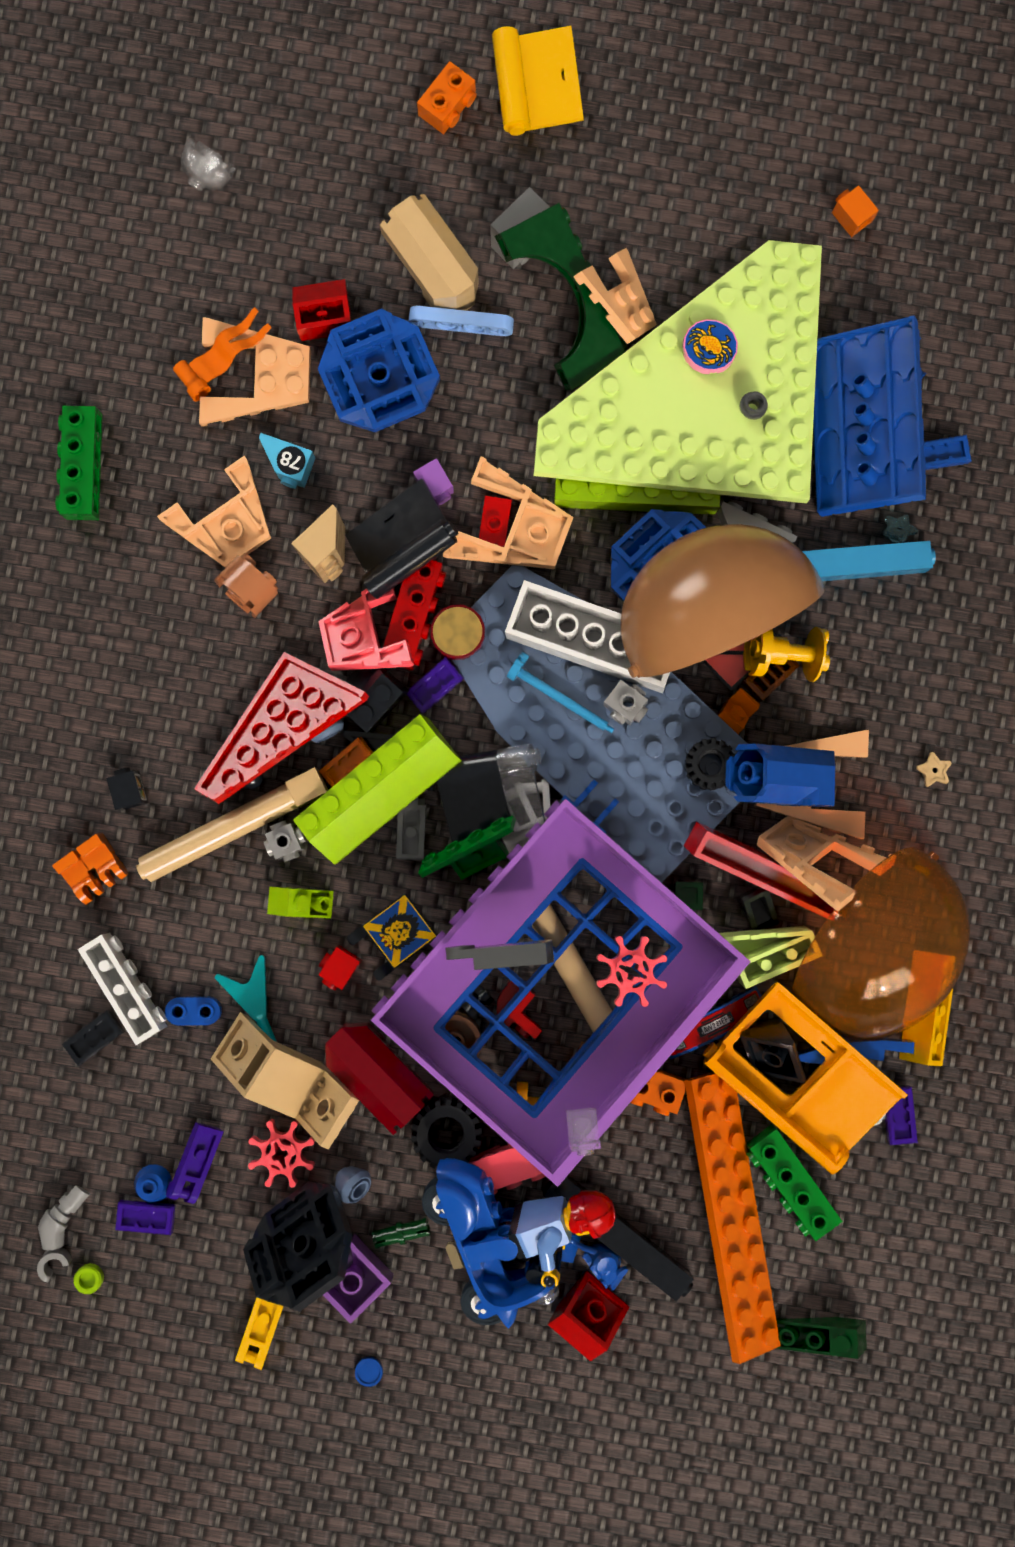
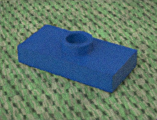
M967 435L924 441L926 470L969 464L971 462Z

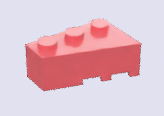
M510 1144L492 1147L471 1157L469 1161L470 1164L484 1170L487 1177H491L494 1184V1194L498 1192L497 1189L506 1187L507 1190L514 1189L520 1186L523 1180L529 1178L533 1182L546 1177Z

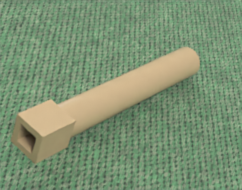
M314 767L286 781L282 786L139 857V864L136 865L137 871L143 880L147 878L150 882H153L249 832L317 800L328 791V788L319 770Z
M551 904L532 924V928L545 940L552 939L553 947H557L568 934ZM572 942L556 960L554 966L594 1033L612 1012V1009Z

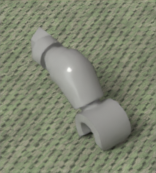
M77 1185L74 1186L70 1193H64L59 1199L60 1205L56 1204L52 1209H47L40 1219L38 1231L42 1249L46 1251L38 1263L37 1273L44 1282H49L53 1274V1269L48 1265L49 1260L57 1259L62 1263V1266H69L72 1261L70 1253L63 1248L65 1229L68 1227L67 1222L71 1218L70 1213H75L90 1195L84 1188Z

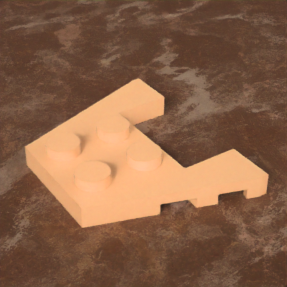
M627 248L608 258L622 282L620 285L607 291L593 265L573 277L579 285L586 284L592 292L589 294L590 299L594 304L598 302L602 304L609 313L606 315L607 320L628 344L657 324Z
M245 456L224 469L240 493L195 525L192 523L178 502L157 516L161 522L225 568L237 555L241 556L243 553L250 554L271 539L250 465Z

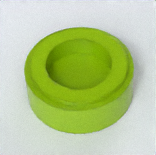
M92 1263L83 1265L74 1275V1286L83 1294L96 1292L104 1281L102 1269Z

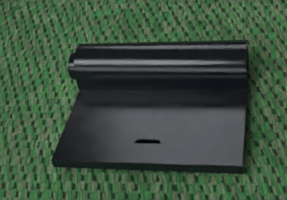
M421 478L345 536L366 573L362 576L365 587L373 597L379 599L457 543L456 536L459 533L453 523L446 520L427 484Z

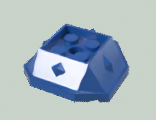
M382 308L332 329L318 366L319 374L340 422L372 432L380 431L425 412L440 381V375L419 327L392 315V313ZM382 371L387 374L382 380L373 379V375L376 372Z
M651 509L611 546L612 592L624 602L636 575L655 554L676 539L706 527L692 513Z

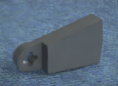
M552 939L475 947V945H460L445 948L446 960L473 958L474 970L543 965L554 962Z

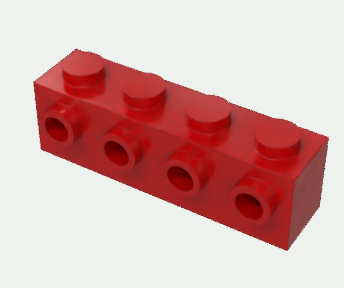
M433 560L402 582L383 647L406 640L410 647L414 666H419L424 651L420 649L422 639H428L431 624L427 623L429 615L436 612L439 598H436L435 595L438 587L443 588L447 573L443 571L442 563ZM414 666L400 668L413 671Z

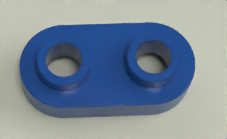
M176 997L170 1000L165 1007V1016L174 1025H211L218 1021L222 1014V1006L214 997ZM177 1006L182 1008V1016L175 1014L174 1010ZM204 1006L210 1008L211 1014L209 1016L202 1014Z

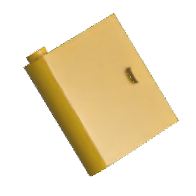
M510 26L494 30L492 42L504 130L513 136H518L525 133V131L584 121L572 26L519 35L517 29Z

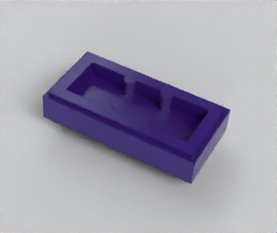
M445 657L408 689L407 696L421 713H425L459 684L464 677L449 658Z
M899 1086L908 1096L905 1099H900L886 1113L887 1142L889 1145L918 1143L912 1087Z
M120 1200L117 1207L115 1230L171 1235L174 1228L176 1205Z

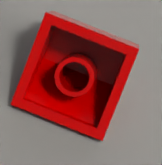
M586 1271L561 1300L547 1325L589 1361H592L608 1350L629 1306Z

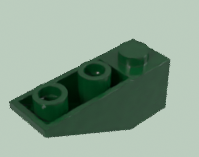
M843 1317L776 1319L781 1344L776 1349L859 1359L867 1349L866 1320Z

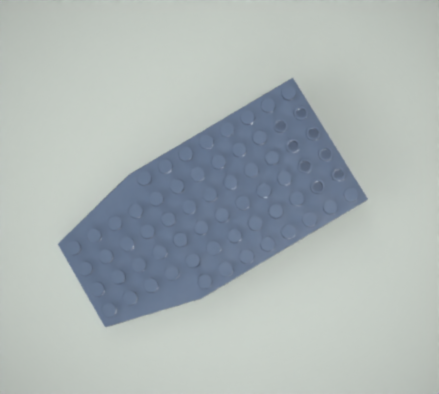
M512 565L471 607L481 616L485 626V640L482 647L469 658L452 661L463 675L468 687L498 735L562 797L566 795L574 802L594 779L598 782L596 787L577 807L591 822H594L615 798L619 801L599 826L607 832V836L662 883L690 854L684 847V844L696 822L714 829L739 803L734 798V796H737L735 792L730 791L726 785L710 791V789L703 790L701 787L692 784V780L688 779L687 771H685V760L688 752L694 744L699 743L703 739L716 738L718 741L723 740L727 746L730 745L732 747L733 754L738 752L735 749L739 744L748 743L672 672H670L663 693L637 685L646 693L644 697L648 699L645 707L649 709L639 723L634 720L631 726L626 722L621 725L609 716L611 711L604 707V701L620 680L630 687L634 683L506 639L505 630L524 580L580 599L523 566ZM522 652L529 655L523 667L524 670L607 721L608 725L614 728L613 732L610 733L605 729L604 731L519 677L514 681L507 678L506 676L518 656ZM625 702L624 706L631 707L632 704ZM706 754L701 758L700 768L705 774L715 775L721 770L722 763L718 756Z

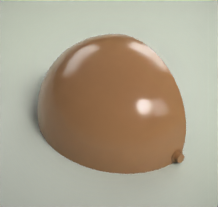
M743 524L716 525L696 530L676 539L655 554L644 565L630 585L625 597L621 614V636L625 653L631 664V667L628 668L630 676L632 678L636 676L638 678L651 677L685 668L737 647L784 623L812 605L823 595L825 587L816 568L795 544L775 532L756 526Z

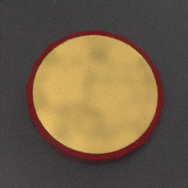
M451 605L442 609L434 617L431 624V639L435 648L443 656L452 660H464L482 647L485 640V626L481 616L473 608L465 605Z

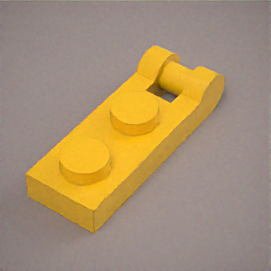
M256 1298L235 1361L242 1364L246 1361L254 1364V1368L262 1370L283 1310L282 1306ZM252 1345L260 1348L259 1352L249 1350V1346Z

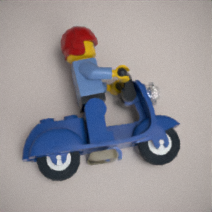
M455 1158L439 1160L436 1169L437 1177L427 1184L422 1196L423 1210L428 1218L437 1224L450 1226L456 1244L448 1242L446 1251L453 1269L466 1268L470 1281L464 1286L460 1298L462 1311L466 1317L475 1323L494 1325L502 1321L507 1328H510L514 1323L518 1308L532 1302L548 1305L558 1296L559 1288L557 1285L560 1280L559 1271L562 1251L565 1249V1245L571 1242L572 1233H575L577 1236L590 1234L593 1239L600 1238L613 1227L616 1218L613 1201L605 1193L598 1190H582L579 1194L573 1195L568 1202L565 1197L558 1196L525 1201L516 1204L515 1208L502 1209L500 1201L495 1199L494 1184L491 1177H487L485 1171L481 1168ZM516 1256L518 1260L529 1258L525 1268L513 1271L504 1270L501 1260L510 1261Z

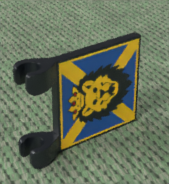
M404 893L348 935L347 941L350 945H355L367 935L370 937L387 960L386 963L373 972L374 977L380 981L432 942L437 934L406 893Z

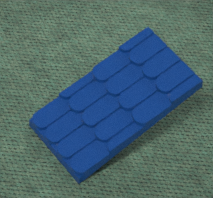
M915 315L817 339L813 422L817 512L821 517L884 507L885 505L890 506L926 500L920 336L918 321Z

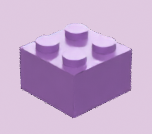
M356 1234L352 1236L351 1240L353 1263L346 1270L345 1279L323 1294L350 1324L391 1284L393 1273Z

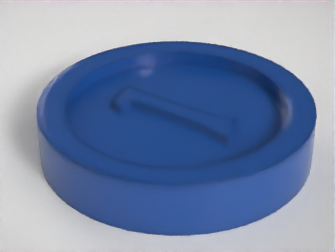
M374 1357L362 1358L355 1368L356 1380L366 1387L378 1384L383 1375L382 1364Z

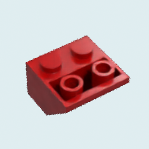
M345 279L292 287L294 316L301 341L329 337L332 329L352 321Z

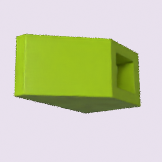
M270 886L267 914L285 917L331 918L334 891Z

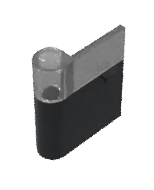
M532 743L459 756L462 761L437 781L452 842L466 839L469 834L477 829L482 831L490 827L495 820L504 817V819L512 815L515 817L516 823L513 832L530 830L537 822L542 825L546 821L534 774L537 770V765L541 764V755L539 749L534 748Z

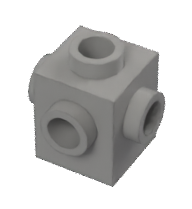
M622 680L618 682L604 701V707L611 711L609 716L621 725L626 722L631 726L634 720L639 723L649 710L645 707L648 699L644 697L646 693L637 685L633 684L630 687ZM629 702L632 704V706L626 707L624 706V703Z
M286 821L270 826L271 832L265 834L267 840L264 841L268 855L270 857L274 855L275 860L283 859L284 862L300 857L299 851L305 849L303 843L306 842L301 830L293 823L286 824ZM281 836H285L288 840L287 845L281 847L278 841Z

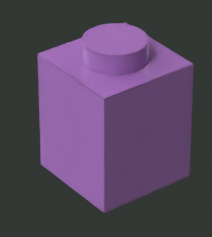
M437 458L413 471L416 482L421 478L425 481L438 505H442L451 499V494L454 493L453 485Z

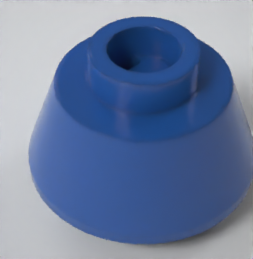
M156 1164L147 1165L137 1173L134 1180V1188L137 1195L143 1201L157 1203L166 1198V1190L169 1183L172 1182V1177L163 1166Z

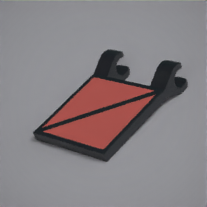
M779 633L774 635L777 637H782ZM745 643L702 661L730 691L751 672L745 670L743 652Z

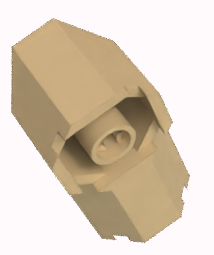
M421 194L420 200L415 195L409 196L393 207L388 213L391 218L390 221L386 223L383 220L380 224L381 233L422 289L423 297L430 307L466 311L474 306L479 284L478 267L426 195Z

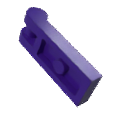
M195 1122L173 1181L167 1187V1198L174 1200L182 1198L184 1202L191 1204L197 1201L223 1135V1131L220 1128ZM189 1181L191 1182L187 1188L184 1187L185 1182Z

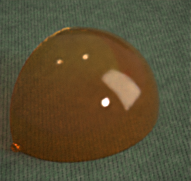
M917 847L905 848L890 855L870 870L852 888L856 890L853 900L839 911L834 909L801 962L794 980L792 995L842 1038L851 1040L881 1039L901 1033L915 1026L939 1007L960 977L966 961L970 940L968 909L959 886L943 866L937 862L940 857L933 851L927 854Z

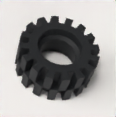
M716 738L703 739L699 743L694 744L686 756L685 771H687V777L692 780V784L701 787L703 790L710 789L712 791L722 788L726 783V761L730 756L734 757L736 754H733L732 747L730 745L727 746L723 740L718 741ZM706 754H714L721 760V770L715 775L705 774L700 768V760Z

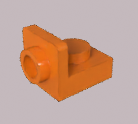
M739 688L722 705L718 716L739 734L744 729L749 717L759 709L760 704L744 689Z

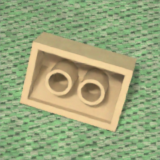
M332 504L291 543L301 559L324 583L328 580H335L342 573V567L345 564V525L337 508Z

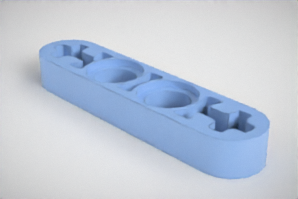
M427 306L410 307L408 322L420 328L495 336L512 335L514 319L508 315Z

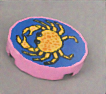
M706 319L696 322L688 329L682 344L683 355L690 367L702 374L721 373L731 366L737 354L738 342L734 332L726 324L718 320Z

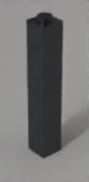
M568 1175L558 1187L552 1181H549L543 1189V1196L545 1198L563 1196L568 1202L573 1195H577L580 1191L587 1189ZM616 1213L613 1227L597 1239L676 1302L681 1296L685 1297L693 1286L692 1281L694 1279L691 1272Z

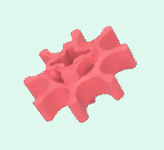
M616 936L614 940L619 946L617 956L611 959L606 958L602 954H597L596 956L598 961L606 962L610 966L609 976L605 979L597 980L596 985L602 988L609 983L616 984L619 993L614 1000V1004L619 1007L622 1006L624 996L630 992L636 993L639 996L640 1004L643 1007H647L649 1002L644 996L646 986L657 984L663 989L667 987L665 981L657 980L653 976L655 965L666 962L667 957L661 954L655 959L647 958L644 949L649 942V938L646 936L640 938V944L634 950L625 948L623 938ZM630 955L629 958L622 960L623 957ZM643 961L646 964L647 970L643 966ZM635 963V969L642 973L643 977L631 975L630 979H627L628 973L619 968V966L631 967ZM616 972L619 973L620 981L617 979ZM641 982L640 985L633 987L634 984Z
M270 1119L266 1123L270 1130L269 1139L261 1140L255 1135L249 1139L250 1145H256L261 1149L262 1156L260 1159L252 1160L248 1164V1168L252 1170L259 1165L267 1167L269 1178L265 1182L266 1187L272 1185L275 1175L284 1174L289 1179V1186L293 1188L298 1183L297 1178L294 1176V1168L304 1166L311 1171L315 1166L314 1161L305 1159L302 1154L303 1148L312 1146L315 1140L312 1137L305 1141L296 1138L295 1128L299 1124L296 1119L291 1122L290 1130L287 1132L277 1130L275 1120ZM279 1148L282 1151L287 1150L288 1154L285 1158L283 1155H277L276 1152ZM294 1155H296V1160H295V1162L293 1161V1156H294Z

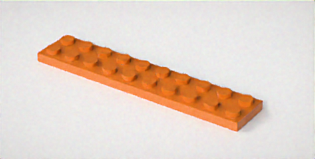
M710 1072L686 1079L684 1083L732 1362L741 1364L776 1349L781 1344L749 1158L746 1155L747 1147L738 1095L716 1073Z

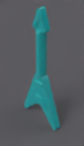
M260 955L258 957L250 981L247 984L240 983L221 974H216L215 979L257 1022L258 1026L273 1041H276L267 1019L265 956Z

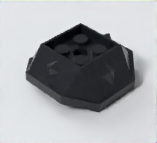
M307 1182L264 1214L255 1230L253 1238L249 1239L243 1248L257 1298L300 1312L345 1279L346 1270L353 1263L351 1252L352 1232L336 1187L330 1184Z

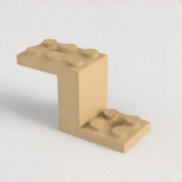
M241 1012L211 1057L213 1063L244 1098L295 1118L321 1147L328 1150L359 1102V1099L322 1062L273 1041L248 1015Z

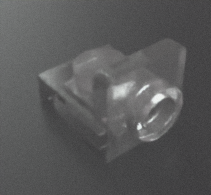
M596 1108L566 1110L568 1140L571 1152L576 1151L577 1155L583 1156L594 1154V1149H601Z

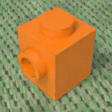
M858 185L852 191L846 189L836 198L835 201L837 203L832 214L852 238L874 220L879 210Z

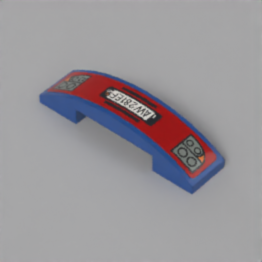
M757 986L731 997V1000L709 1010L670 1055L669 1059L671 1060L725 1036L761 998Z

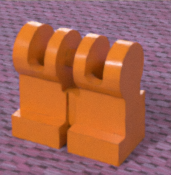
M103 833L95 834L78 846L77 850L71 851L52 865L56 872L61 874L70 885L76 897L85 905L93 901V897L87 888L88 886L99 896L104 893L100 880L110 888L116 884L110 874V869L119 879H123L128 875L127 869L117 857ZM92 869H96L99 879L92 874Z

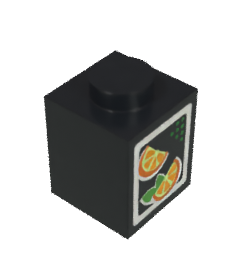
M130 767L116 770L114 771V776L106 778L115 810L124 811L148 804L140 772L131 771Z

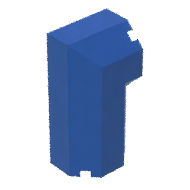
M756 743L739 744L735 749L738 751L734 757L730 756L726 761L725 785L730 791L735 792L737 796H734L737 802L777 804L781 806H835L834 751Z

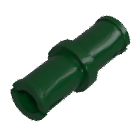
M427 1218L405 1224L401 1221L396 1222V1226L373 1230L372 1238L373 1242H376L374 1246L378 1249L396 1243L404 1245L407 1244L408 1240L430 1236V1225L427 1224L429 1221Z

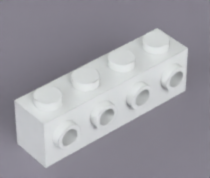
M111 933L102 934L77 949L135 1045L144 1042L167 1027L164 1022L167 1020L164 1012L159 1006L155 1007L150 999L152 997L150 989L145 983L141 984L136 976L138 973L136 966L130 959L127 960L121 951L123 950V945L115 935L112 936Z

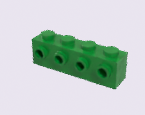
M62 406V415H59L58 418L59 430L62 431L61 441L57 445L61 465L56 473L57 483L60 485V495L56 496L55 504L59 514L66 520H99L103 414L96 406Z
M772 1124L746 1143L750 1150L746 1155L756 1168L761 1165L766 1172L763 1179L772 1191L776 1188L783 1196L779 1199L780 1203L788 1214L793 1211L799 1220L795 1224L805 1237L810 1234L816 1242L843 1222L779 1131Z

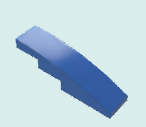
M880 1037L845 1040L866 1059L884 1061L885 1050L914 1054L915 1042L909 1039ZM814 1047L798 1051L800 1062L822 1064L825 1060V1057Z

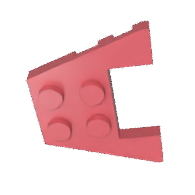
M395 587L379 599L373 597L366 588L361 592V597L350 604L348 602L344 603L318 621L327 664L331 671L414 666L410 647L406 640L380 648L371 609L396 600Z

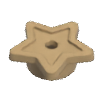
M930 752L927 761L917 765L916 769L925 778L926 787H929L936 781L948 784L949 780L946 771L952 763L951 761H941L934 752ZM933 768H936V769H937V772H936V773H934V772L932 771Z

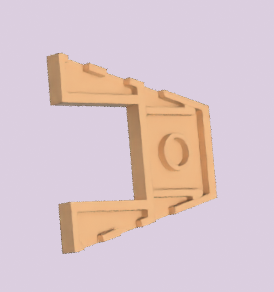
M203 317L202 345L211 348L220 332L235 325ZM248 329L243 334L233 338L229 343L247 339L257 332ZM266 334L257 345L251 347L256 349L254 398L200 397L199 424L201 426H208L209 423L226 422L234 420L235 417L249 414L252 416L261 414L262 411L279 410L309 403L310 346Z
M481 456L471 484L521 502L504 547L458 531L459 534L456 536L457 543L444 551L443 557L555 569L573 517L547 499H542L533 493L532 489L524 484L521 485L509 477L508 473L500 468L497 469Z
M869 730L787 745V747L834 751V755L840 757L867 758ZM754 804L756 807L790 816L857 839H864L866 812L811 809L808 806Z
M790 816L785 817L761 834L757 841L759 848L837 911L853 900L856 890L813 867L814 863L833 850L874 874L882 876L894 866L896 856L891 854L886 858L874 853L875 848L863 844L860 848L846 843V837L835 834L831 837L820 833V827Z

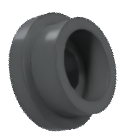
M754 391L742 397L739 407L741 413L746 418L755 420L764 416L768 403L762 393ZM749 404H755L757 410L751 409Z

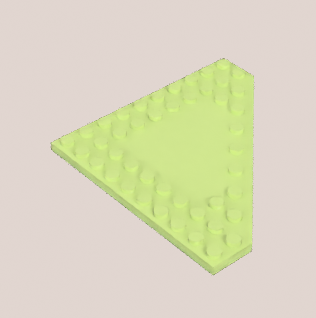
M768 240L538 420L533 476L808 503L810 500L822 246ZM706 319L718 320L726 324L734 332L738 342L737 354L731 366L725 371L702 374L692 369L685 361L682 348L683 339L688 329L696 322ZM754 391L762 393L768 403L764 416L755 420L746 418L741 413L739 407L742 397ZM749 404L751 409L757 410L755 404Z

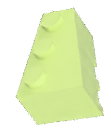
M806 926L719 933L751 961L737 977L739 983L745 989L823 956L813 931Z

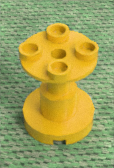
M814 627L809 632L805 645L790 644L786 637L774 636L773 629L751 639L750 642H745L743 652L745 670L751 671L748 673L750 676L762 677L767 672L770 664L784 665L787 660L802 661L805 678L809 682H815L820 677L822 671L829 669L830 657L826 655L829 631L820 627Z

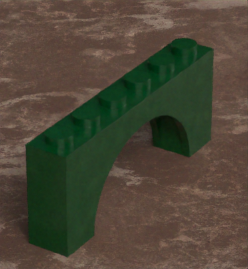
M560 203L497 234L495 239L506 262L518 258H533L543 261L555 268L570 285L578 306V331L571 349L563 359L554 364V367L564 389L572 390L589 381L625 353L628 348L625 341L621 337L619 338L615 328L607 320L606 315L609 313L600 302L594 304L589 297V294L592 293L585 283L579 285L573 277L590 267L591 264L588 260H584L580 251L582 250L581 241L576 234L572 233L569 226L571 220L567 210L564 207L561 208Z

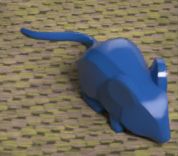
M571 1237V1243L585 1251L582 1258L589 1265L592 1273L601 1281L606 1289L610 1287L611 1290H615L623 1276L628 1272L627 1266L620 1267V1256L602 1243H596L590 1247Z

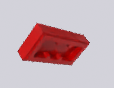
M485 496L479 539L501 547L505 546L512 499Z

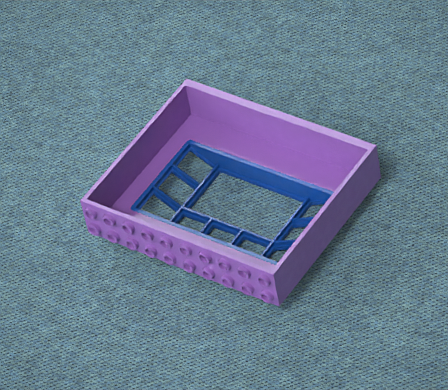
M566 799L561 803L556 800L544 813L547 817L546 821L542 825L537 822L525 836L529 840L522 847L517 844L506 856L510 862L504 868L498 866L487 878L491 881L485 890H482L480 887L468 900L472 905L466 912L460 909L449 921L453 925L446 934L441 930L430 943L433 947L430 953L426 955L422 952L410 966L414 971L409 977L403 974L391 988L394 994L389 999L384 995L371 1010L375 1014L371 1021L557 1187L751 962ZM582 869L607 890L585 914L561 894L566 885ZM613 897H616L639 918L622 936L624 946L645 925L649 926L670 945V948L663 954L667 957V961L658 963L653 968L655 979L665 981L667 987L663 989L657 984L646 986L644 996L649 1002L647 1007H643L640 1004L639 996L636 993H627L623 998L622 1006H616L562 1070L558 1071L504 1023V1020L584 928L589 929L613 952L619 953L618 944L592 921ZM556 900L578 920V923L557 947H553L554 962L540 965L527 981L520 978L509 967L497 968L519 987V991L498 1015H494L472 995L474 990L493 969L474 970L473 958L446 960L445 948L460 945H475V947L516 943L523 934H527L534 941L545 940L532 928V924L550 903ZM627 955V956L623 957L622 959L625 960V959L629 958L630 955ZM633 963L631 967L643 977V974L635 969V963ZM641 982L636 983L633 987L640 985ZM464 1002H468L490 1022L470 1049L466 1048L445 1029L447 1022ZM496 1030L502 1032L521 1049V1053L502 1077H499L477 1057V1053ZM528 1058H531L553 1078L534 1106L529 1104L509 1086L510 1080Z

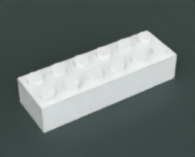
M525 580L523 581L505 630L506 639L663 693L670 672L651 677L638 678L636 676L632 678L630 676L628 668L631 667L622 643L620 613Z

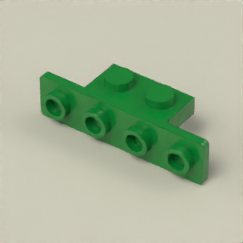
M513 815L506 819L501 817L495 820L490 827L482 831L477 829L460 842H451L443 851L437 854L435 852L428 854L422 860L418 874L423 878L450 864L462 880L506 858L508 850L500 838L513 832L516 823L515 817Z

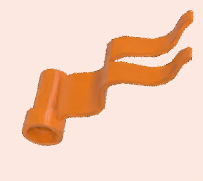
M256 307L250 311L240 324L220 332L215 339L214 345L208 352L195 358L189 364L186 360H181L175 364L173 371L187 387V393L193 401L197 402L200 401V397H206L211 391V387L207 383L226 372L231 366L234 357L240 351L257 345L272 328L267 323L252 337L229 343L233 338L248 330L259 312Z

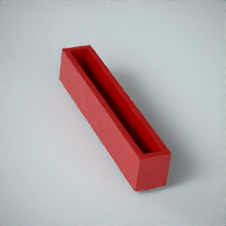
M696 822L684 844V847L693 856L833 922L840 910L837 911L772 857L706 825Z

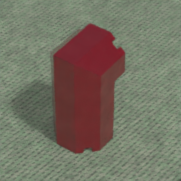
M346 1022L325 1043L326 1067L392 1135L397 1133L398 1127L400 1129L403 1128L425 1106L423 1101L426 1097L430 1100L434 1095V1091L384 1041V1037L370 1023Z

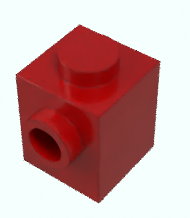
M337 946L332 954L326 953L318 966L322 968L319 976L324 978L322 983L334 991L337 988L343 990L362 959L342 946Z

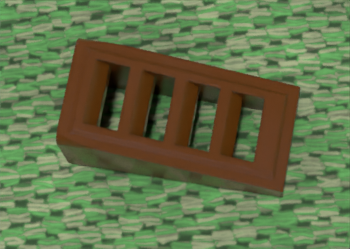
M787 660L786 663L790 667L786 670L782 665L773 664L782 675L778 677L769 667L767 673L775 681L772 684L764 676L750 675L741 684L760 703L800 665L796 661ZM756 677L767 687L765 691L754 681Z

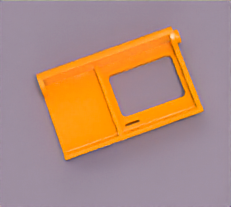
M779 982L773 984L717 1044L711 1043L703 1052V1056H705L703 1063L830 1174L837 1173L847 1162L849 1150L900 1099H905L908 1096ZM766 1010L774 1012L825 1057L824 1062L806 1079L805 1083H802L790 1095L784 1093L733 1048V1044L740 1038L741 1033L747 1030Z

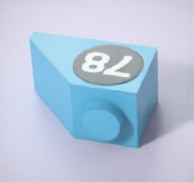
M260 433L259 439L281 483L294 489L297 486L305 488L315 461L313 452Z

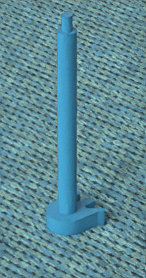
M522 652L508 672L507 678L514 681L519 677L604 731L605 729L610 733L613 732L614 728L609 726L607 721L524 670L523 667L529 655Z

